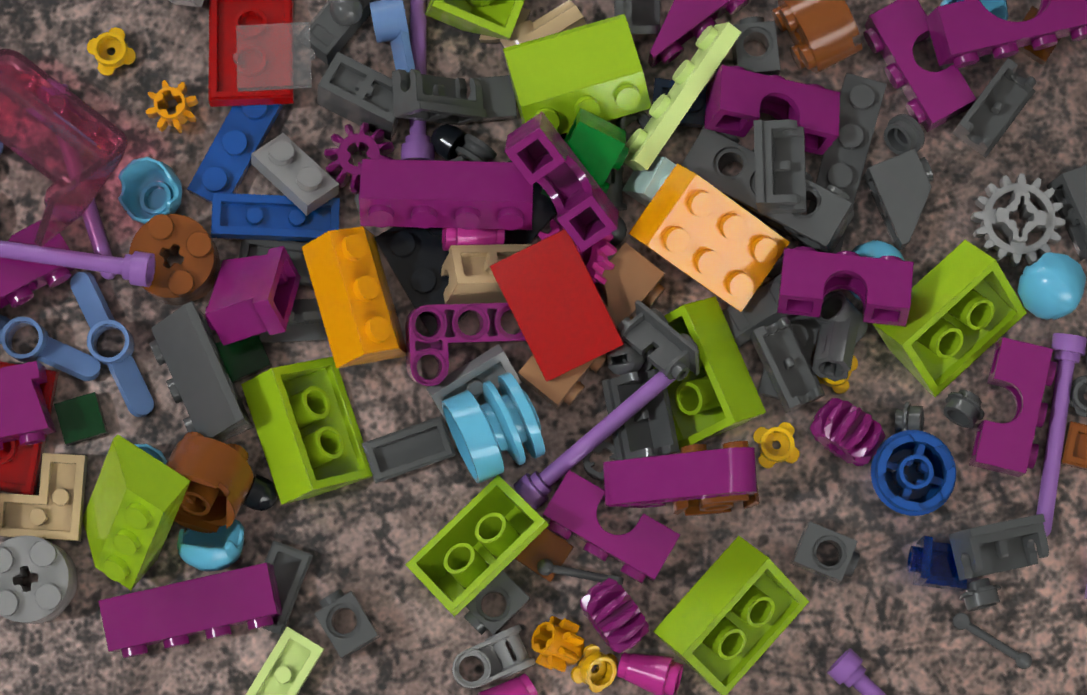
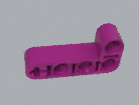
M508 303L435 304L419 306L410 311L406 318L405 335L406 368L412 381L418 385L434 386L445 379L449 369L448 343L526 341L520 328L516 333L508 334L501 327L500 321L503 313L511 310ZM465 311L473 312L479 319V328L473 335H465L459 329L458 319ZM422 312L432 314L437 321L436 331L428 337L419 334L415 326L416 319ZM424 355H431L438 362V372L431 379H424L417 372V362Z
M753 447L723 448L603 462L605 506L651 508L666 506V502L757 493L755 448Z

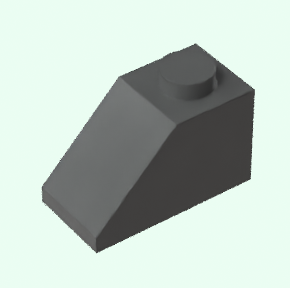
M916 149L868 167L864 174L866 183L893 245L899 251L905 249L911 240L932 188L930 181L934 180L927 159L925 157L919 159Z

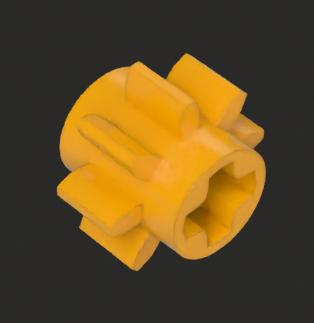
M163 80L161 90L157 93L148 92L154 107L148 108L146 114L149 118L160 116L157 128L161 132L166 130L169 125L175 127L177 132L181 134L183 124L188 120L190 122L197 121L190 107L196 106L199 102L196 96L184 97L187 93V86L184 82H181L177 88L170 87L166 80ZM171 100H176L178 103L176 105V113L169 114L167 111L169 108L168 102Z
M551 616L549 622H543L538 625L531 639V649L540 653L536 663L550 670L554 668L561 672H565L566 666L576 664L582 657L585 639L576 635L580 625L566 618L561 620L555 616Z

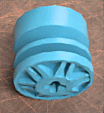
M509 372L498 376L502 396L491 381L483 383L485 403L482 405L479 404L474 395L468 390L442 401L443 413L457 449L471 476L478 484L504 473V461L501 453L507 450L511 458L518 465L526 462L522 443L533 458L545 454L541 424L536 410L527 393L521 389L517 380Z

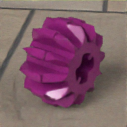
M365 122L361 124L359 134L354 133L351 124L345 125L347 137L343 139L340 135L334 133L331 136V140L338 148H328L324 151L325 157L333 161L326 166L327 173L329 175L339 174L336 178L339 188L346 186L351 180V193L355 195L359 193L361 162H358V166H354L352 155L355 152L359 151V154L362 155V151H366L368 159L395 160L387 156L395 150L393 143H381L385 137L384 131L378 129L369 136L370 127Z
M831 398L822 408L820 407L810 426L815 440L821 443L824 449L832 452L835 457H840L846 463H852L855 466L868 464L886 437L880 423L873 420L872 415L865 413L860 407L852 405L849 401H842L839 398Z
M608 578L601 583L598 582L580 599V607L584 611V615L607 646L614 652L621 653L628 648L631 649L642 641L641 638L649 632V624L645 620V616L622 585H619L614 579Z

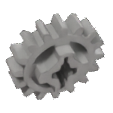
M1023 173L1018 175L1015 183H1012L1010 178L1005 175L999 180L1000 188L992 183L985 188L989 198L979 196L976 199L975 204L982 211L974 212L971 216V221L980 223L981 227L974 231L973 236L974 238L984 237L986 239L981 250L986 252L991 248L997 251L995 254L997 262H1000L1005 256H1010L1011 266L1016 267L1021 257H1024L1026 262L1032 265L1037 261L1036 252L1040 255L1052 252L1047 242L1057 244L1062 237L1054 229L1062 228L1066 220L1056 217L1055 214L1064 206L1063 203H1052L1050 201L1055 192L1053 188L1045 192L1039 189L1042 179L1037 178L1029 185L1026 184V177ZM1010 194L1006 208L998 207L997 209H992L997 200ZM1030 198H1032L1040 206L1042 211L1038 210L1033 205V203L1030 201ZM1016 211L1019 213V218L1026 221L1020 229L1017 228L1015 220L1009 219ZM994 230H998L1004 236L1006 243L996 235ZM1043 231L1041 238L1037 242L1025 246L1030 232L1038 233Z

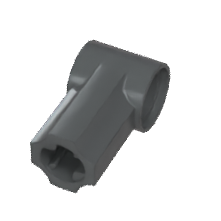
M833 291L823 298L820 317H814L820 324L812 370L820 378L838 381L847 378L848 371L851 370L855 343L866 333L868 323L863 322L862 313L842 292Z

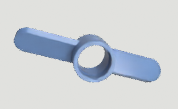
M403 0L369 2L377 43L390 41L395 70L402 69L406 70V72H410L411 69L415 70Z
M87 271L77 272L72 276L70 285L90 327L87 336V347L97 360L108 366L129 412L136 417H145L153 410L154 400L132 356L135 345L134 338L128 329L115 321L94 276ZM118 329L122 331L125 337V345L122 351L114 357L107 358L101 356L97 350L98 338L106 330Z
M0 315V344H2L6 353L23 363L41 361L83 381H92L99 376L100 362L95 357L49 337L45 328L29 317H16L11 320ZM25 326L35 327L39 334L37 346L27 354L16 353L12 347V339L16 331Z

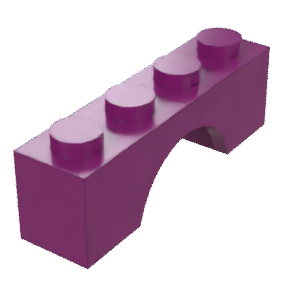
M964 0L937 6L926 17V22L939 66L954 63L955 68H963L979 62V57L993 54L994 59H1002L1017 54L1019 52L1018 48L1032 45L1033 50H1041L1056 45L1058 43L1057 39L1071 36L1072 41L1087 39V0H1041L1036 16L1033 19L1022 22L1007 21L993 15L979 0Z

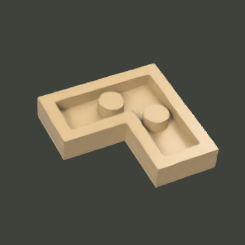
M43 453L39 495L0 493V537L14 538L26 535L36 536L45 540L81 542L88 457L85 455Z

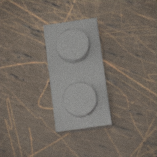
M284 133L251 153V164L305 215H309L339 193V183Z
M497 344L447 375L438 385L430 386L426 389L445 419L442 409V401L468 390L474 395L479 404L482 405L485 403L482 388L484 382L491 381L500 395L502 394L498 383V376L509 372L514 376L518 384L522 382L505 352Z

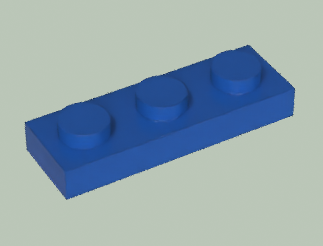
M284 104L232 106L187 190L211 204L213 193L236 194L251 166V153L262 146Z
M213 193L211 238L310 242L330 230L339 229L340 198H332L309 215H305L286 196Z

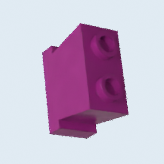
M280 246L268 249L267 255L222 261L218 277L214 282V289L209 304L205 310V316L208 326L211 330L216 331L223 346L268 331L269 335L286 332L301 277L285 247Z
M38 361L0 368V450L4 449L3 443L19 440L20 445H32L46 441L45 434L56 432L39 385L48 383L45 366Z

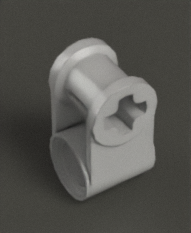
M520 624L485 639L484 642L458 654L452 667L453 678L457 684L466 689H476L497 679L507 678L537 664L535 658L529 657L519 633L522 631ZM506 642L509 643L516 661H513L509 653V650L506 646ZM469 657L477 658L484 667L483 676L473 682L466 681L459 673L460 663Z

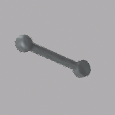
M542 559L537 564L538 572L544 576L556 573L596 582H603L611 578L623 586L624 578L554 565L549 559Z
M957 613L953 617L952 624L956 629L968 630L1014 659L1016 665L1021 669H1027L1031 666L1032 657L1028 653H1019L970 622L967 614Z

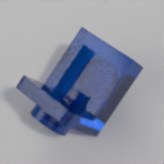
M923 536L916 543V546L910 547L907 569L909 572H914L913 585L962 592L967 589V579L959 581L951 544L934 542L933 537Z

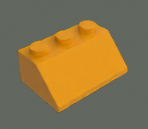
M364 226L330 230L302 246L336 369L406 356V344L374 235Z

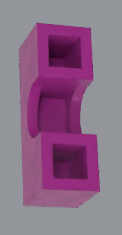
M897 0L869 15L865 24L866 31H864V37L870 49L875 54L880 52L888 65L885 67V73L895 89L901 87L909 102L906 103V109L909 115L919 124L922 123L926 132H929L969 110L976 101V97L960 70L955 68L954 64L942 71L930 72L924 70L916 63L913 57V47L927 39L930 35L926 22L927 15L918 0Z
M721 65L707 84L704 129L744 138L754 126V120L760 118V113H766L777 120H797L798 127H804L805 152L823 155L839 136L840 92L825 89L818 84H803L786 80L779 75H764L747 71L740 66Z
M540 112L507 135L504 152L530 185L537 182L546 191L556 208L557 220L582 252L618 228L617 208L543 112Z
M805 246L794 249L784 248L777 313L820 317L823 298L833 290L846 289L854 292L861 299L864 307L863 322L906 327L911 304L914 262L903 261L896 256L864 257L851 251H841L836 254L817 252V250Z
M1005 337L996 343L987 384L1000 386L1008 390L1015 399L1016 412L1013 419L1008 423L984 420L978 424L969 463L970 466L1016 477L1026 474L1027 468H1034L1039 450V445L1033 443L1036 427L1042 428L1048 408V403L1042 402L1045 386L1051 387L1057 367V362L1051 361L1053 349Z
M568 470L543 513V518L549 521L547 529L566 540L570 538L571 534L586 542L583 548L584 551L603 562L606 561L608 556L623 564L620 570L623 574L641 584L645 578L654 581L680 534L644 513L630 532L622 535L608 533L600 526L597 520V508L605 496V490Z

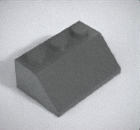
M193 301L184 304L151 328L156 340L149 342L158 364L166 363L172 378L166 380V383L176 404L183 401L189 417L184 418L183 421L188 432H198L204 437L223 442L254 428L237 388L227 372L205 316Z

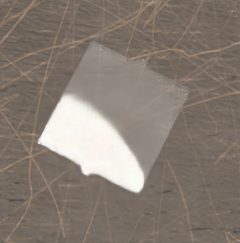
M310 22L236 26L237 53L233 54V61L237 64L238 92L312 88L311 60L315 59V52L311 49Z

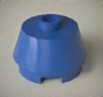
M906 430L890 436L879 446L871 464V480L876 494L890 509L904 515L920 516L937 510L948 500L956 482V465L950 450L939 438L924 431Z

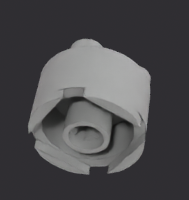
M17 536L1 543L0 615L9 620L27 624H41L57 618L69 605L77 591L78 575L71 557L57 544L36 536ZM28 571L38 575V581L31 583V590L29 587L23 586V578L28 577Z

